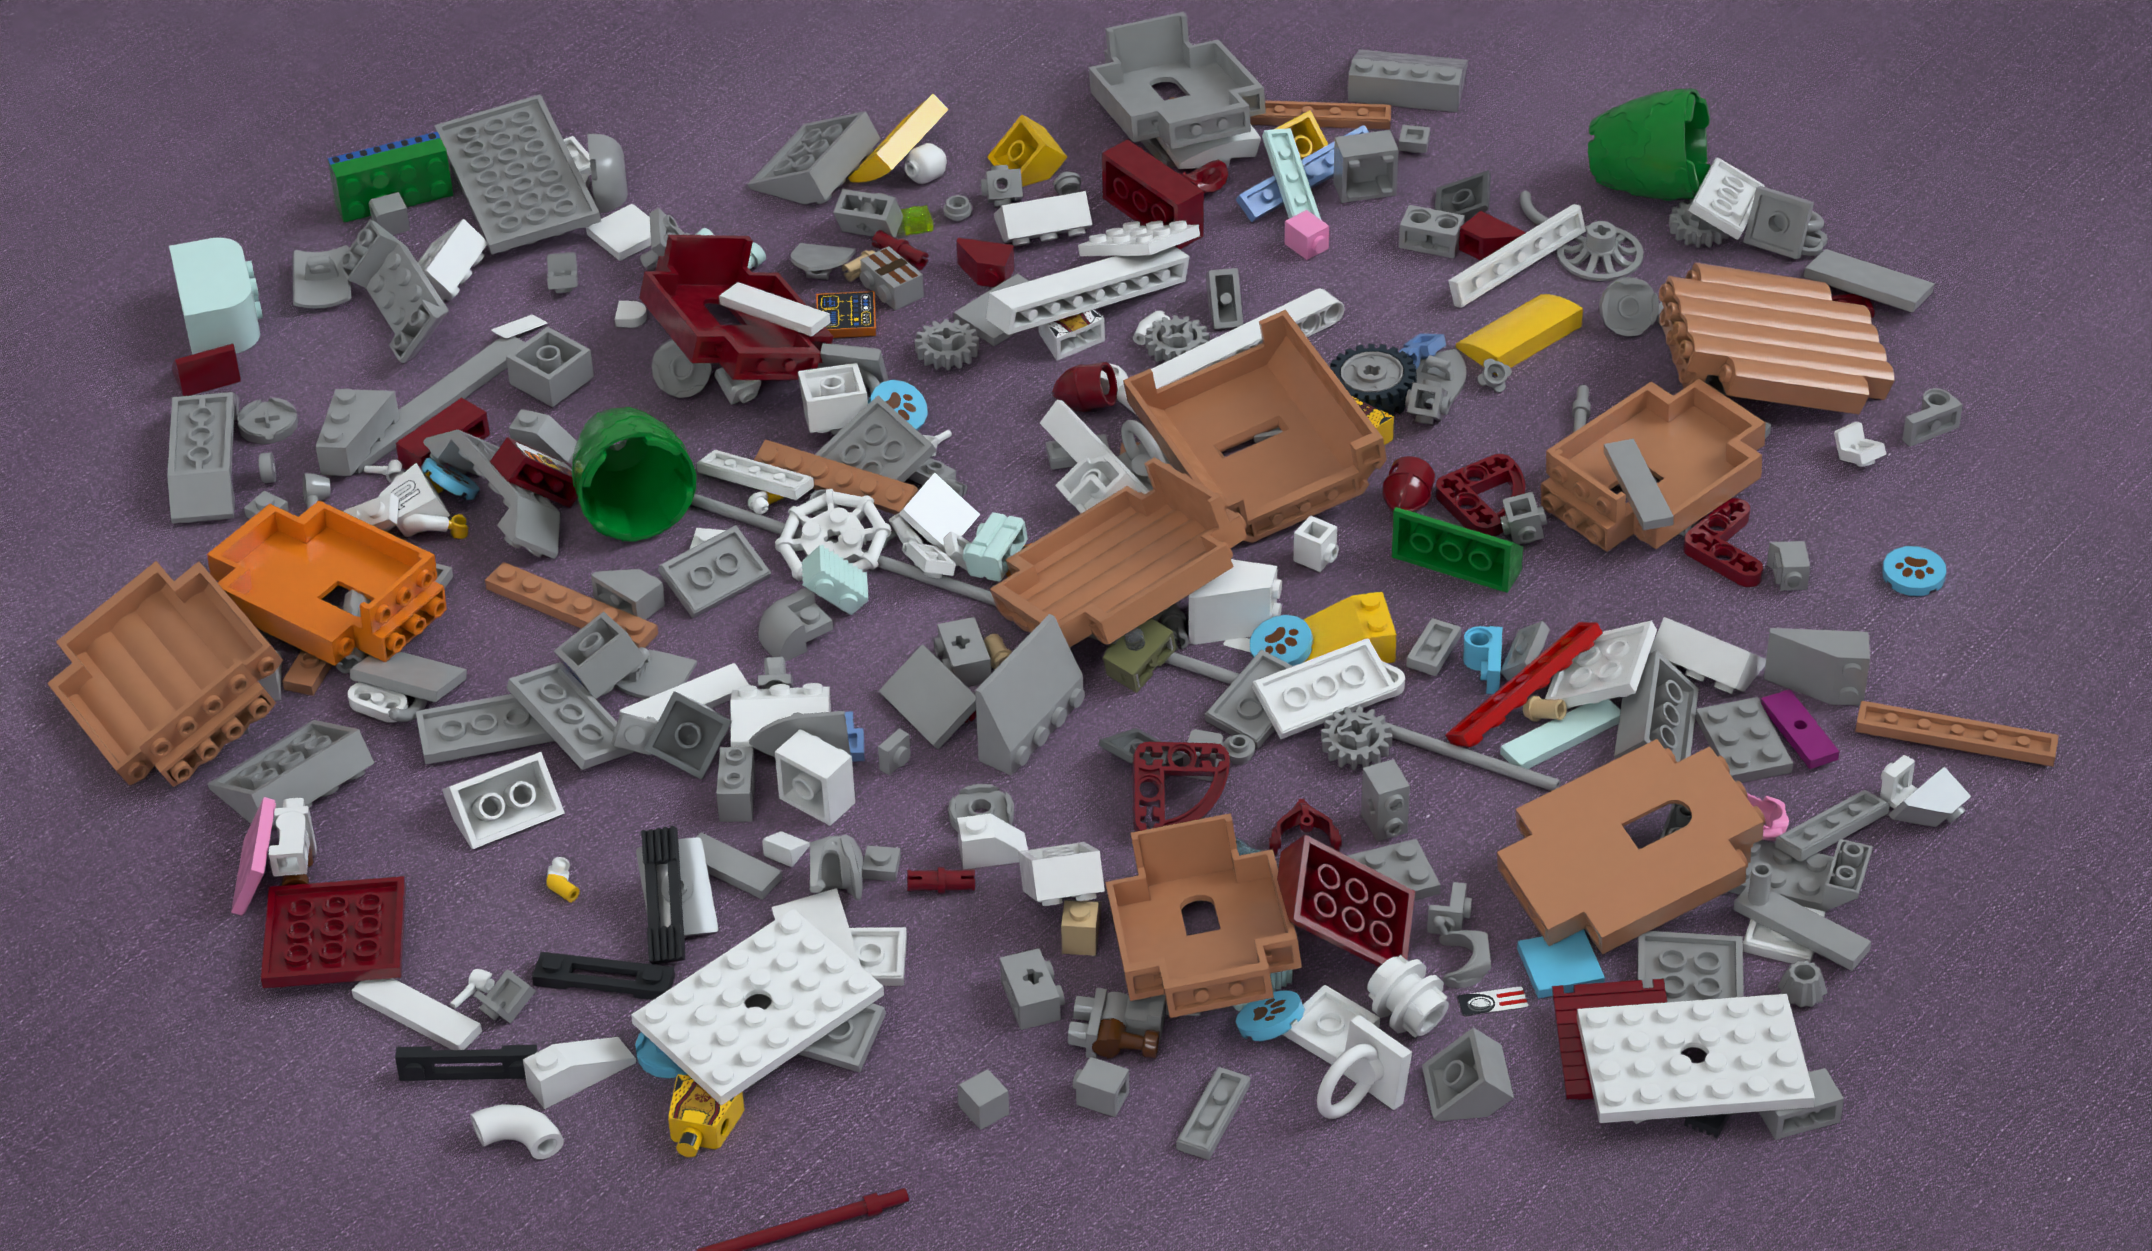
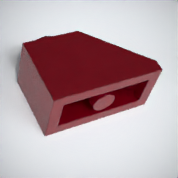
M957 238V264L977 285L996 287L1011 278L1014 270V245Z

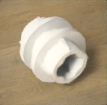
M1401 955L1388 959L1375 971L1367 985V990L1370 992L1368 996L1373 1000L1372 1011L1380 1018L1391 1015L1389 1026L1397 1033L1408 1031L1416 1038L1430 1032L1442 1020L1449 1006V1003L1446 1001L1448 997L1442 992L1444 982L1439 977L1430 975L1424 978L1426 966L1420 960L1416 959L1408 962Z

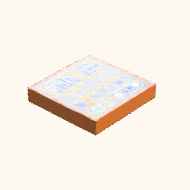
M875 291L816 294L817 309L830 314L831 323L825 327L834 336L833 338L876 336Z

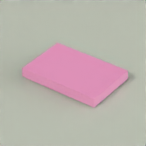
M263 797L244 838L231 913L241 916L245 914L263 877L276 806L273 799Z

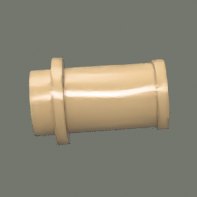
M864 250L860 257L842 265V271L848 270V272L844 273L848 281H854L860 276V259L875 253V251Z
M990 634L984 639L991 659V666L993 669H996L1012 651L1006 648L1002 637L998 634Z
M1532 696L1523 705V713L1526 718L1535 722L1540 719L1562 720L1566 716L1567 706L1562 699H1541L1539 696Z

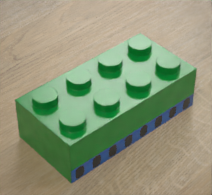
M438 131L327 158L335 204L344 223L371 216L369 207L371 199L399 192L406 207L453 196L447 150Z

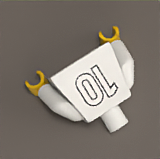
M417 463L402 475L396 476L393 482L379 495L380 497L392 493L399 498L397 524L383 529L385 532L397 526L405 537H411L419 532H446L448 529H451V535L454 538L464 539L468 536L469 527L466 525V518L461 514L454 515L451 520L448 519L450 514L438 495L444 488L432 481L430 471L424 474Z

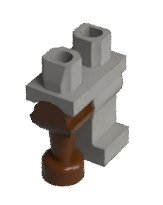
M1096 988L1094 998L1076 996L1073 1019L1086 1020L1089 1023L1071 1021L1068 1030V1044L1086 1047V1058H1097L1098 1054L1110 1059L1115 1057L1121 1049L1142 1050L1144 1057L1156 1059L1165 1020V995L1153 996L1151 999L1143 998L1130 1001L1129 996L1124 993H1107V989Z

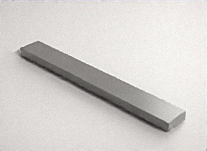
M515 336L499 338L398 410L400 419L396 424L391 423L385 430V437L381 441L376 440L370 447L371 453L355 472L358 474L363 472L366 465L371 466L395 449L396 442L461 397L465 399L507 368L506 356L525 342Z

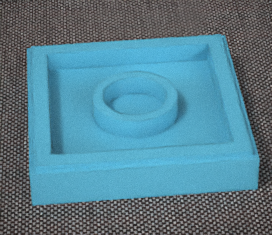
M1584 929L1551 946L1547 945L1542 936L1520 940L1517 943L1518 953L1538 999L1553 996L1552 986L1563 985L1564 993L1574 992V984L1605 982L1604 974Z

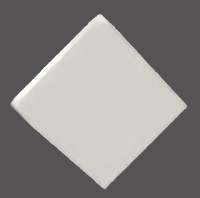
M782 831L767 836L762 841L765 857L790 867L795 865L810 846L809 842Z

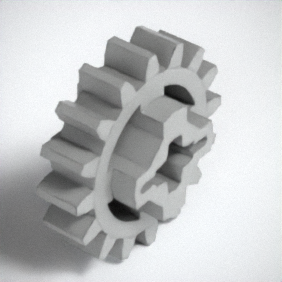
M1690 199L1689 204L1680 202L1679 208H1672V214H1670L1669 218L1670 234H1676L1675 239L1677 241L1685 239V245L1691 243L1699 248L1701 244L1711 247L1712 242L1720 245L1722 244V238H1729L1727 233L1688 211L1693 199Z
M1177 315L1173 316V320L1162 317V323L1154 321L1152 322V328L1146 329L1145 348L1148 349L1149 356L1155 355L1156 362L1162 359L1167 362L1208 342L1209 333H1207L1205 325L1200 326L1198 319L1190 322L1189 316H1185L1183 320L1179 319Z
M944 319L941 324L932 321V327L924 325L923 332L916 333L915 352L917 353L918 360L924 359L925 366L933 363L936 370L941 366L945 367L946 370H950L953 365L960 369L962 368V362L970 364L972 363L971 357L978 356L979 337L977 336L976 329L970 330V324L968 323L961 326L959 320L951 323L948 319Z
M1358 706L1356 712H1351L1346 707L1345 714L1341 715L1338 712H1334L1333 721L1325 720V729H1321L1323 752H1328L1329 761L1338 759V764L1341 768L1346 763L1351 764L1352 770L1357 768V764L1367 767L1371 761L1375 764L1381 763V756L1388 757L1389 747H1392L1391 725L1385 724L1384 715L1375 717L1374 709L1364 713L1362 706Z

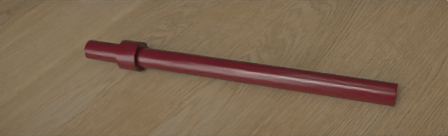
M906 1188L878 1195L877 1192L862 1196V1200L698 1248L696 1251H744L865 1214L867 1217L882 1214V1209L909 1202Z

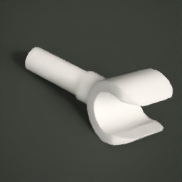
M946 430L936 436H923L937 450V445L951 437L952 433L950 430Z
M392 460L388 466L366 465L364 467L365 473L386 475V479L390 483L393 482L396 476L404 473V471H401L402 463L399 460Z
M482 969L473 970L469 977V984L450 1002L451 1006L456 1009L470 995H473L476 990L489 993L495 984V981L490 979L492 973Z

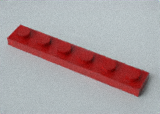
M1578 622L1446 733L1445 736L1450 744L1472 747L1481 742L1483 739L1482 735L1490 728H1495L1502 724L1509 712L1527 703L1529 695L1535 690H1540L1547 686L1554 674L1568 668L1573 663L1572 659L1594 646V641L1603 634L1598 623Z

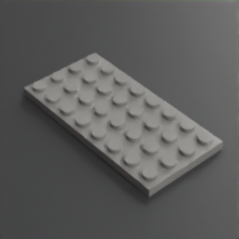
M541 94L434 125L447 150L448 161L481 233L488 243L487 246L491 254L506 252L511 248L533 244L541 239L559 236L565 232L586 228L601 222L600 213Z

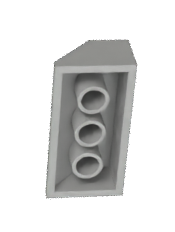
M1657 650L1648 655L1636 693L1622 697L1614 753L1616 759L1656 739L1659 740L1664 749L1669 748L1672 751L1677 762L1691 756L1699 688Z

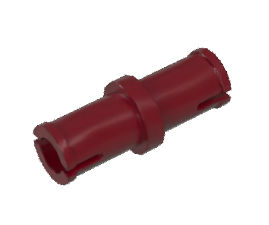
M878 230L872 238V241H875L872 242L873 247L882 250L889 246L918 270H922L928 262V259H925L929 257L928 253L910 246L909 242L903 238L898 240L882 230Z
M937 867V870H907V892L937 890L938 894H945V890L975 891V869L945 870V867Z

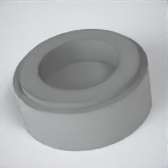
M260 453L258 461L262 482H276V467L273 453Z

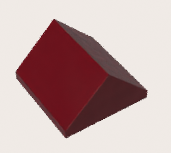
M233 344L175 359L171 367L183 396H191L241 382Z

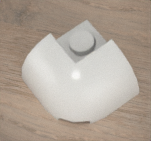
M1106 453L1104 456H1098L1093 459L1085 457L1055 485L1080 513L1085 512L1126 486L1135 490V483L1130 475L1113 457Z

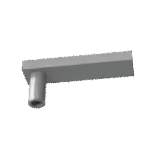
M1764 862L1755 863L1751 869L1750 884L1734 900L1733 910L1853 971L1870 951L1871 941L1770 890L1772 867Z

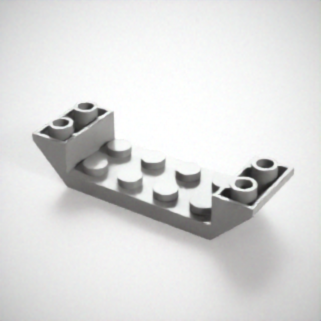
M370 219L364 229L359 232L348 251L343 254L338 265L347 280L367 289L395 333L393 340L389 344L390 348L399 362L406 363L416 357L449 310L408 247Z
M234 392L172 397L167 473L172 524L234 518L235 496L231 481L234 420H237L239 414V397Z
M460 430L427 437L423 443L431 451L430 457L441 465L451 464L453 468L463 474L470 472L488 479V486L505 498L503 503L509 509L497 526L505 534L504 540L517 549L523 546L537 557H541L543 554L553 559L556 558L558 555L560 512L547 498L506 481L490 463V460L500 447Z
M1672 804L1660 839L1685 827L1690 822L1692 816L1685 806ZM1839 839L1834 857L1816 853L1800 862L1775 848V843L1760 840L1754 843L1751 848V862L1748 863L1746 868V883L1728 892L1741 894L1750 884L1752 866L1755 863L1764 862L1772 867L1770 890L1803 907L1826 912L1858 898L1873 846Z

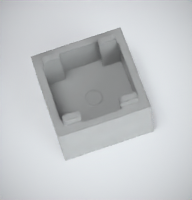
M1390 130L1335 137L1333 183L1341 203L1397 195L1399 150Z

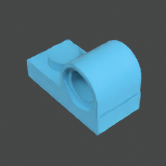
M1472 627L1464 635L1463 662L1468 668L1481 671L1480 680L1487 681L1486 694H1494L1500 687L1503 627Z

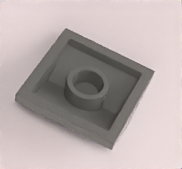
M1489 170L1436 188L1435 210L1465 215L1464 224L1478 212L1482 211L1485 213L1489 209L1491 181Z
M673 691L644 750L703 779L732 720L704 704Z
M1134 728L1100 739L1098 746L1132 765L1133 754L1138 745L1143 742L1162 741L1138 728ZM1145 751L1140 759H1145L1146 765H1151L1155 759H1163L1162 766H1166L1167 751H1163L1161 758H1153L1150 752ZM1177 751L1172 755V760L1179 767L1183 765V753ZM1164 775V781H1166L1170 776Z

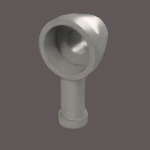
M313 473L303 474L304 503L307 504V509H309L318 500L322 501L330 498L329 478Z

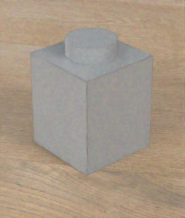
M1090 1057L1084 1068L1077 1070L1073 1079L1072 1086L1073 1089H1076V1105L1116 1117L1130 1093L1129 1069Z

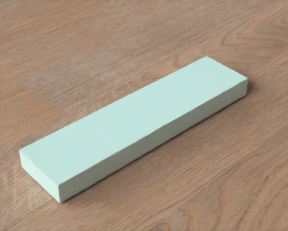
M1291 128L1264 130L1262 138L1289 219L1308 210L1321 220Z
M1609 699L1595 704H1584L1566 713L1564 719H1554L1502 745L1500 755L1510 764L1530 769L1619 724L1621 710Z

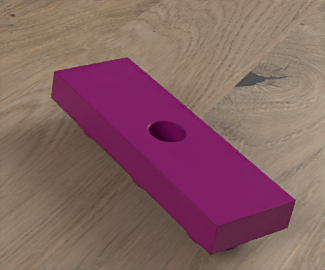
M1791 689L1761 698V704L1768 717L1809 769L1839 760L1840 751Z

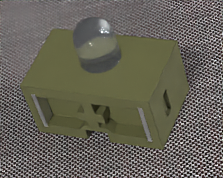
M1151 618L1123 635L1115 644H1111L1104 654L1103 660L1107 676L1137 693L1153 676L1152 671L1157 666L1161 667L1176 650L1173 631Z

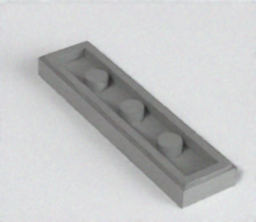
M1634 439L1604 444V454L1624 494H1626V498L1642 529L1649 530L1673 525L1674 516Z
M1863 790L1776 837L1775 848L1801 862L1838 842L1839 839H1843L1889 814L1890 803Z

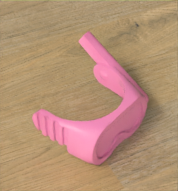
M1747 793L1749 802L1753 807L1758 806L1765 817L1766 823L1763 827L1762 840L1775 842L1776 837L1785 833L1788 827L1789 818L1786 814L1785 803L1769 796L1761 800Z

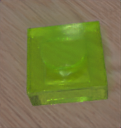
M927 205L900 209L903 214L901 224L906 236L934 231L933 220Z

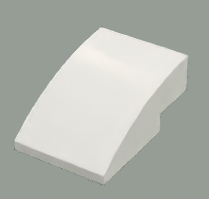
M1252 125L1251 132L1171 149L1161 137H1156L1178 169L1200 168L1218 159L1228 167L1231 158L1256 157L1261 137Z

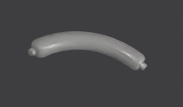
M1525 190L1520 193L1521 208L1533 223L1540 225L1550 219L1534 208L1530 192Z
M415 697L413 704L407 709L396 707L388 711L389 717L398 722L412 721L416 718L415 711L424 710L428 700Z

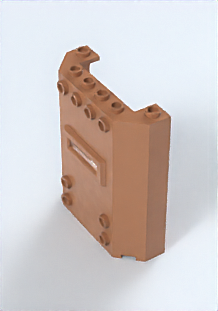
M1286 309L1259 321L1262 344L1159 389H1156L1151 369L1123 380L1129 405L1153 436L1173 468L1182 474H1187L1192 480L1203 483L1211 491L1220 493L1227 503V508L1234 513L1238 512L1244 518L1247 525L1245 529L1247 538L1244 541L1251 543L1363 494L1369 486L1367 479L1375 468L1381 469L1387 460L1382 435ZM1277 427L1283 431L1227 457H1224L1221 453L1254 438L1257 434L1271 431Z

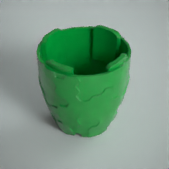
M1693 88L1665 90L1627 101L1593 118L1589 124V135H1594V140L1588 142V158L1590 171L1595 176L1596 182L1611 189L1625 191L1640 197L1666 201L1694 199L1710 168V164H1707L1706 127L1710 123V114L1706 100L1701 98L1698 91Z
M632 407L610 408L593 415L579 434L580 436L574 448L572 459L573 486L575 487L582 512L593 528L606 537L636 542L661 534L679 522L691 505L696 491V472L683 442L662 421L660 422L649 414Z

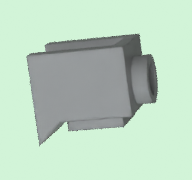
M1805 541L1769 542L1767 566L1773 569L1775 584H1779L1781 591L1807 590L1810 562Z

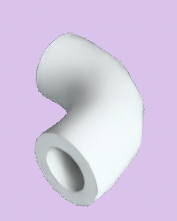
M501 1104L470 1114L473 1128L483 1147L502 1140H516L523 1143L534 1158L546 1159L556 1154L564 1143L558 1128L545 1114L523 1105Z

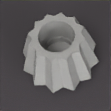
M1807 960L1791 964L1777 985L1781 990L1780 994H1787L1789 1003L1796 1004L1800 1008L1804 1006L1813 1007L1815 1003L1823 1002L1822 996L1828 993L1821 969L1816 967L1815 963H1809Z

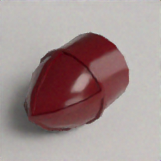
M1108 362L1088 365L1078 364L1067 369L1057 379L1052 395L1075 411L1090 412L1092 409L1114 406L1118 392L1116 376ZM1101 371L1106 373L1109 381V393L1105 395L1101 387Z
M1405 456L1395 460L1389 470V476L1386 477L1382 485V495L1389 509L1393 512L1398 507L1414 513L1419 512L1430 501L1431 490L1435 482V473L1426 461L1418 457Z

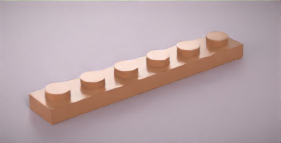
M766 439L754 459L757 462L813 477L814 487L812 489H833L834 492L860 497L869 495L874 499L876 509L895 515L918 492L917 487Z
M505 562L485 579L487 590L581 629L602 612H605L628 633L638 649L640 647L645 648L658 635L657 624Z
M1861 701L1855 730L1858 733L2054 767L2059 738L2057 734Z

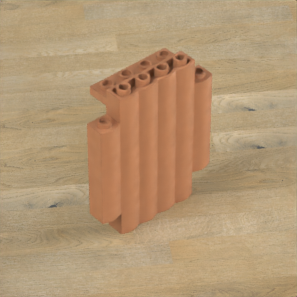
M1694 263L1692 269L1687 272L1686 278L1668 276L1665 284H1662L1659 289V300L1664 307L1660 313L1659 323L1666 336V344L1669 345L1672 360L1676 365L1679 381L1682 383L1683 388H1686L1698 379L1705 382L1708 375L1719 376L1727 396L1860 415L1868 398L1885 400L1895 381L1893 368L1887 362L1885 348L1879 343L1878 331L1872 325L1868 308L1864 305L1832 301L1830 287L1825 282Z
M1154 457L1144 463L1153 490L1143 494L1126 486L1005 560L1011 576L990 588L998 611L1007 620L1014 621L1024 631L1031 633L1048 614L1055 616L1069 647H1072L1091 634L1102 643L1110 644L1233 568L1234 566L1231 561L1233 553L1230 548L1247 538L1245 532L1247 528L1246 522L1238 512L1234 513L1227 508V503L1220 493L1211 491L1203 483L1192 480L1187 474L1180 473L1170 464H1165Z
M155 561L56 641L72 664L47 683L128 785L144 779L155 766L174 787L188 780L198 766L214 759L225 744L241 737L251 723L264 718L271 711L276 702L258 681L273 674L283 659L199 561L175 581Z

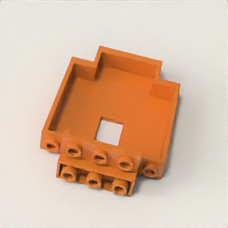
M319 500L299 517L272 504H268L207 554L211 576L218 581L222 589L256 628L334 666L346 656H349L355 647L383 662H387L447 610L444 586L435 582L437 579V569L434 554ZM340 585L348 590L353 589L363 594L371 602L368 604L363 601L359 605L361 617H358L321 599Z

